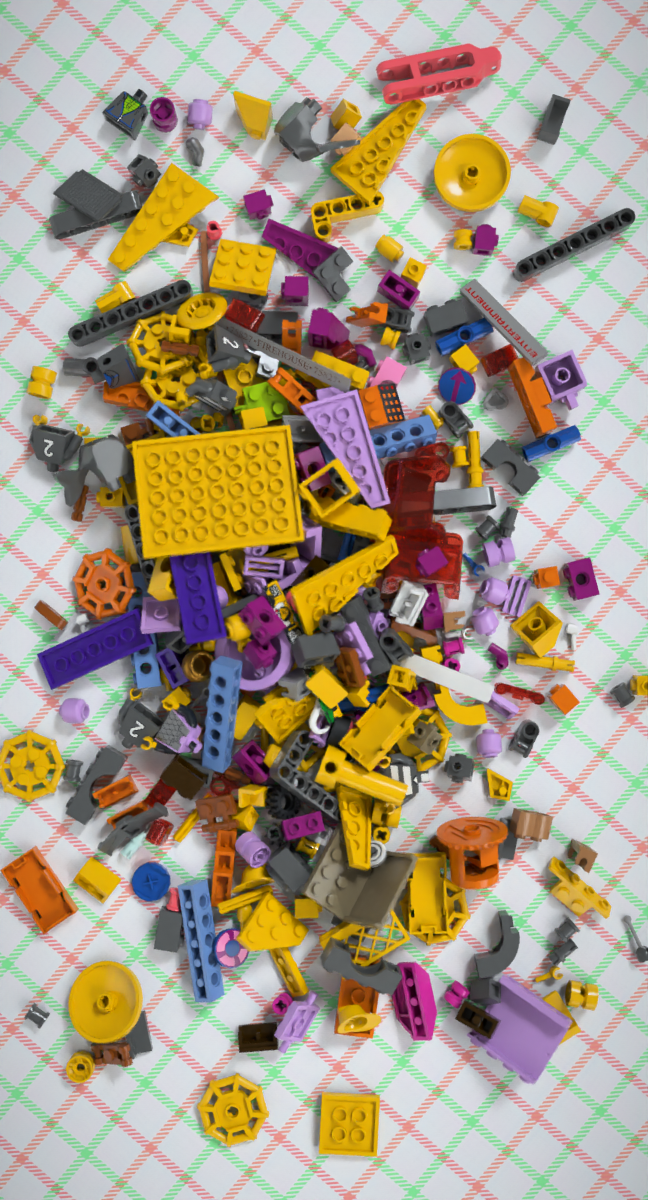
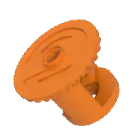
M463 817L447 821L438 827L437 838L439 842L449 848L450 878L453 884L463 889L479 890L491 887L499 881L498 845L508 835V829L504 823L486 817ZM463 850H472L477 855L466 857ZM464 861L471 862L468 863V866H464Z

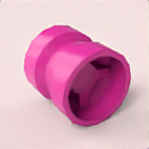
M455 980L451 985L450 991H446L443 997L452 1006L459 1009L462 1005V1000L467 998L470 992L465 986Z

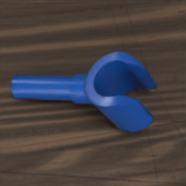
M466 552L462 555L472 567L471 570L474 575L479 576L476 573L478 567L485 572V568L482 565L476 564Z

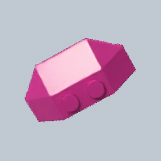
M399 962L397 966L400 967L403 977L392 995L396 1017L404 1029L411 1034L410 1036L414 1041H431L437 1009L430 976L416 962Z

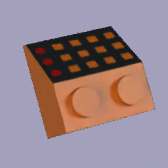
M395 383L375 385L358 390L369 430L405 421Z

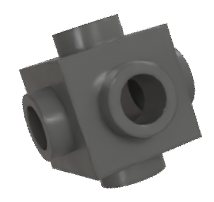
M138 154L127 167L134 176L132 178L133 181L140 187L143 185L150 188L157 183L161 175L157 169L158 165L151 158L148 159L141 154Z
M424 333L408 335L402 350L404 356H408L410 365L429 360L431 345L429 339H425Z
M463 754L450 756L449 761L445 762L444 771L447 772V776L451 778L452 782L463 783V780L472 782L475 764L473 759L466 758L467 756Z

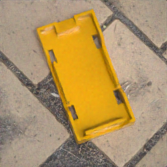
M389 685L377 699L376 705L373 703L356 723L358 727L351 729L339 742V745L371 772L422 712L393 686Z
M445 852L408 853L418 858L412 872L413 878L408 877L409 934L449 933ZM440 868H443L442 877H440ZM441 907H444V909H445V915H443V916H442ZM413 908H414V917L411 916V910H413Z

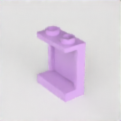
M301 515L304 542L291 543V547L296 545L299 553L297 559L300 560L304 570L315 555L321 558L322 526Z
M293 558L284 562L283 578L277 581L281 590L291 585L303 571L299 559ZM243 576L244 587L249 593L267 597L263 587L274 581L272 578Z

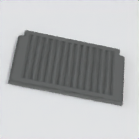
M83 169L79 172L76 171L53 192L55 196L97 223L122 201L121 198L123 197L122 193Z

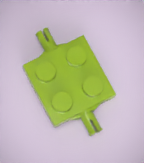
M267 382L242 388L244 405L233 408L235 415L243 410L263 407L267 422L281 419L282 415H290L287 406L288 401Z

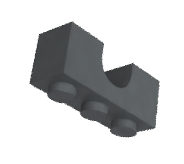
M497 439L480 459L493 471L501 464L512 466L514 477L508 484L521 496H524L541 478L538 475L539 472L533 466H528L524 463L525 459L516 452L514 454L509 449L510 445L506 441Z

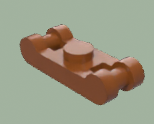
M390 617L391 628L396 632L403 631L411 637L424 639L429 646L437 644L436 629L424 630L423 623L416 621L412 627L396 622V617Z
M129 1043L91 1044V1049L95 1054L93 1058L95 1065L114 1064L127 1067L133 1064V1059L129 1055L131 1050Z

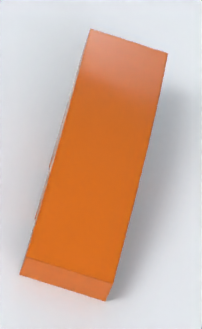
M238 828L217 831L211 906L217 907L219 903L231 899Z

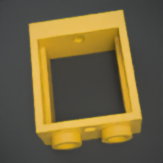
M338 457L298 485L300 488L298 492L304 500H309L311 503L309 508L315 516L319 515L321 518L361 491ZM334 466L351 491L323 510L306 486Z

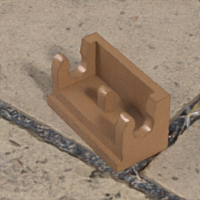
M465 611L443 613V628H441V632L463 628V624H455L458 623V620H455V618L465 617Z
M572 839L568 858L572 857L573 852H578L575 864L589 873L598 853L591 847Z

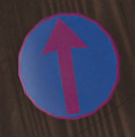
M454 367L446 370L441 375L438 389L445 401H452L457 405H462L472 399L476 391V383L474 377L467 370Z

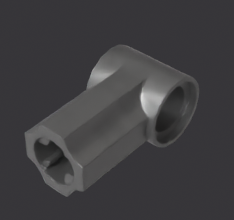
M92 357L87 359L65 358L63 362L65 376L91 377L90 373L93 372H90V367L97 364L95 371L100 370L97 359Z

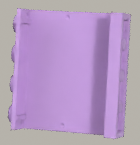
M506 974L499 981L501 983V1003L488 1005L485 1009L486 1012L501 1020L493 1038L488 1039L474 1030L469 1032L467 1036L471 1038L470 1041L475 1046H482L486 1049V1053L495 1060L498 1058L502 1061L503 1066L507 1070L517 1072L523 1082L535 1084L573 1020Z

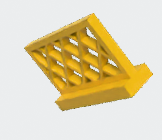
M392 909L390 912L393 917L391 925L386 924L384 926L390 928L388 938L377 936V929H375V933L372 935L364 933L365 927L342 922L319 936V942L322 948L325 949L330 937L339 941L344 940V943L348 944L350 948L356 949L355 957L351 958V960L355 964L359 963V966H367L410 940V937ZM393 929L401 931L404 937L399 940L391 939ZM352 934L359 935L358 945L347 943L348 937ZM363 936L373 939L371 948L360 946ZM376 939L386 942L384 949H374ZM359 950L370 952L368 959L364 961L357 959Z

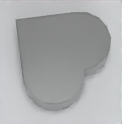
M494 386L485 397L483 406L489 411L495 408L502 410L508 405L509 400L505 394Z

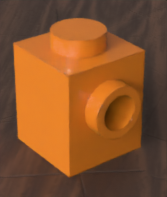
M557 566L534 570L533 582L537 589L560 585Z
M565 684L554 685L549 690L550 694L547 695L561 714L564 715L580 703Z

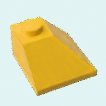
M234 91L236 112L247 134L256 140H266L273 120L271 102Z
M538 601L512 623L510 627L526 646L541 658L555 646L563 623Z

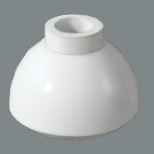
M377 840L371 841L370 867H378L386 859V848L382 842Z

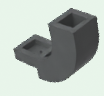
M506 910L498 911L501 927V938L498 945L488 952L474 954L479 979L497 975L505 970L512 963L518 952L520 943L519 931L517 928H511L514 927L513 919Z

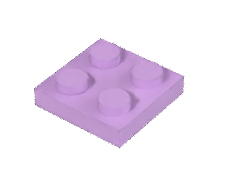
M143 597L140 628L142 634L181 631L182 619L178 599L159 601L155 597Z

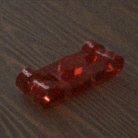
M500 682L494 684V691L500 695L506 692L511 693L512 698L522 701L526 697L537 705H541L545 701L544 696L540 693Z

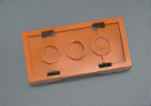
M524 357L514 360L509 366L508 372L535 438L538 439L550 434L552 430L557 428L551 410L545 407V405L552 403L542 377L530 381L535 374L533 366Z
M37 846L1 869L9 884L16 888V894L29 913H32L34 921L43 934L78 911L79 908Z
M351 953V958H354L355 953ZM358 955L357 959L364 961L369 956ZM380 957L379 959H377L376 961L372 962L367 966H372L378 963L383 958ZM341 977L334 1034L373 1039L374 1028L362 1032L339 1033L337 1031L340 1025L338 1009L358 1004L366 1013L376 1014L379 992L372 987H364L353 979L343 980Z

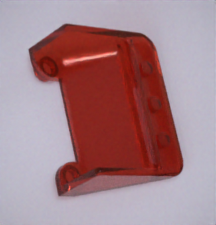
M439 454L394 459L386 464L383 480L390 504L381 506V509L385 510L392 520L387 534L427 539H445V527L438 522L432 523L435 484L446 482L451 471V465Z
M404 528L390 529L386 537L390 534L395 537L399 553L382 569L383 573L380 579L381 593H394L399 587V581L404 580L444 584V595L449 599L459 600L463 554L462 537L457 533ZM438 546L448 564L426 578L424 574L420 575L415 565H417L416 560L419 558L418 554L427 548L430 551Z

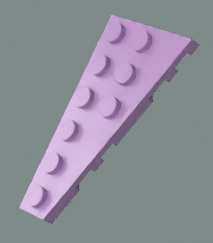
M357 390L301 405L300 408L335 458H339L361 489L359 493L370 509L390 504Z

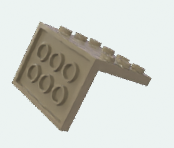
M338 823L301 893L345 923L382 930L387 924L388 916L396 906L397 899L405 888L406 881L414 870L418 858L413 854L386 851V859L378 867H370L367 871L349 866L343 826Z

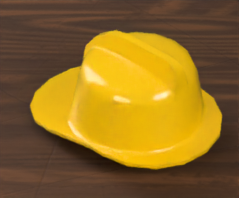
M265 863L259 868H253L248 865L242 873L241 884L233 888L231 892L241 893L275 882L266 869L267 864Z
M358 1004L340 1007L338 1009L340 1025L337 1031L339 1033L367 1031L378 1026L382 1019L378 1014L366 1013Z

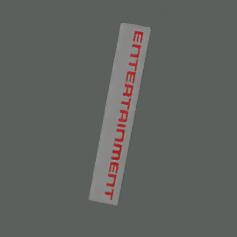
M475 278L460 289V294L532 366L548 355V351Z

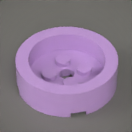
M284 631L269 641L277 654L273 659V664L266 668V674L262 678L254 676L252 663L244 659L246 656L244 652H238L236 641H232L227 637L216 640L215 660L222 655L243 662L240 689L264 691L279 685L278 680L287 675L295 663L291 645ZM253 633L249 636L250 640L255 639Z

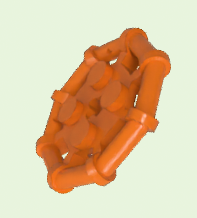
M109 548L93 554H85L82 557L83 561L78 571L72 577L78 597L77 604L79 607L82 606L95 615L97 620H103L106 617L118 614L123 615L126 612L125 609L132 595L137 589L134 586L130 562H126ZM102 559V564L95 566L94 561ZM110 560L117 564L119 567L114 569L112 566H110ZM87 568H88L89 571H88L87 575H86L85 578H84L83 576H84V574H85V572H86V570H87ZM121 573H124L126 586H123L124 580L122 576H120ZM101 581L106 582V587L103 589L101 588ZM82 583H84V586H87L86 595ZM121 591L125 592V594L121 602H119L117 598L119 597ZM90 599L97 604L96 607L89 602ZM111 603L113 608L105 610L104 604Z

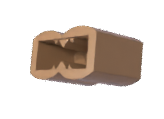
M514 808L509 831L514 833L516 838L525 839L527 836L533 841L542 842V839H549L553 817L540 812Z

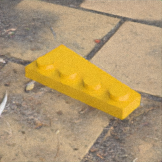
M340 785L336 788L349 866L367 871L371 865L372 796Z

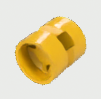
M33 366L30 376L33 381L28 383L26 393L43 399H51L53 392L51 384L55 383L57 372Z
M375 798L371 824L382 825L385 823L386 827L397 829L402 806L395 809L393 814H385L383 812L388 810V806H381L385 801Z
M569 980L565 991L566 1006L578 1008L581 1005L583 1009L594 1011L598 1003V986L589 983L582 985L579 981Z

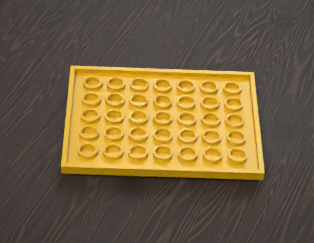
M290 425L132 441L144 559L304 542Z

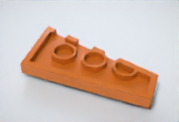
M104 382L103 400L105 403L149 412L152 408L153 401L146 390L141 387L140 382H133L114 389L109 388L108 383ZM153 387L156 393L159 395L161 393L159 388ZM169 396L170 398L166 397L168 400L176 401L172 396ZM169 408L180 417V410Z

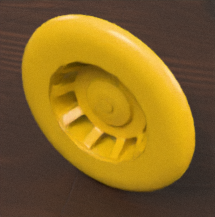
M214 292L194 295L179 307L176 314L177 323L181 327L190 330L208 328L223 317L227 310V301L222 295Z

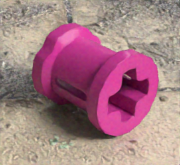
M461 637L454 641L442 642L446 658L457 653L465 654Z
M454 658L443 660V666L448 667V662L450 661V663H455L453 669L459 672L461 666L458 660Z
M281 993L273 1001L272 1008L274 1012L279 1015L287 1013V1009L293 1003V999L288 993Z

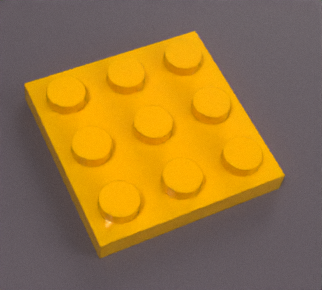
M220 239L209 280V287L267 296L277 248Z
M322 1092L319 1154L377 1157L380 1095Z

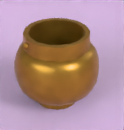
M193 650L182 661L183 674L192 682H205L211 678L210 666L214 659L206 651Z

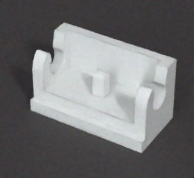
M403 580L388 613L390 616L396 617V622L413 627L429 594L422 584Z

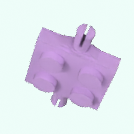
M356 622L346 623L342 632L334 631L333 635L339 648H355L359 656L361 669L364 672V676L371 673L366 662L374 656Z
M310 991L305 1001H293L288 1007L285 1017L279 1023L278 1029L274 1034L279 1040H283L278 1048L280 1052L286 1053L290 1044L303 1040L320 1010V1007L314 1003L318 996L316 992Z

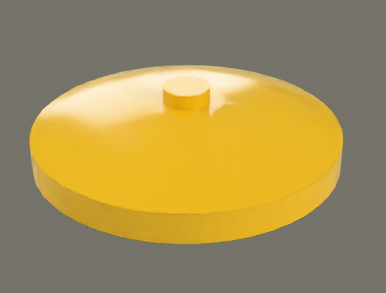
M464 134L449 141L439 152L434 166V183L442 199L450 206L465 212L483 211L495 205L507 190L511 176L510 162L504 149L493 139L480 134Z
M101 961L90 965L80 973L70 991L68 1008L74 1028L82 1037L91 1042L111 1043L120 1040L133 1029L139 1019L143 1004L142 988L134 972L121 963Z

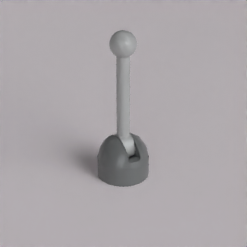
M626 915L624 922L628 924L638 945L636 957L639 962L648 961V947L642 946L631 923V917Z

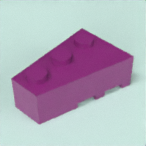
M325 308L312 309L308 330L309 346L346 353L350 334L349 329L329 310Z

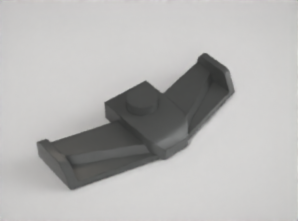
M157 802L153 808L136 816H125L115 824L116 828L103 842L99 843L97 849L112 856V852L126 837L133 839L146 830V824L162 816L167 817L169 815L167 808Z

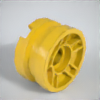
M84 1050L74 1053L66 1066L68 1078L76 1083L87 1081L92 1076L96 1066L94 1064V1056ZM79 1064H82L84 1068H78Z

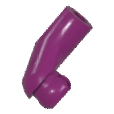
M356 344L352 348V354L364 357L369 368L377 365L370 348L363 344Z
M492 642L487 650L495 655L497 668L504 670L509 665L507 651Z

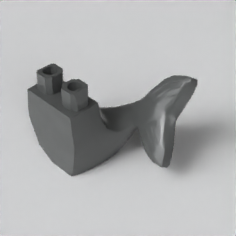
M308 97L301 103L295 102L282 115L274 128L275 135L280 136V143L290 152L294 151L292 154L301 162H305L330 150L348 148L360 144V140L333 141L325 144L314 142L310 132L312 126L318 120L316 114L322 107L315 99L310 100Z
M110 434L107 435L108 438H98L80 446L78 469L62 470L53 474L54 479L64 487L66 505L71 507L80 498L89 470L102 483H105L110 491L121 488L118 480L120 476H123L126 484L136 480L134 458L118 437Z

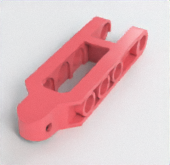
M468 43L386 60L378 64L376 72L378 79L382 81L410 78L387 84L383 88L384 101L387 104H397L477 87L485 77L493 75L500 70L502 55L496 47L480 49ZM465 64L472 65L471 67L421 77L422 73H434L436 70L453 69L456 66Z

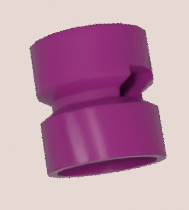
M159 97L153 100L150 105V114L154 126L161 132H171L175 129L178 122L174 104L166 97Z

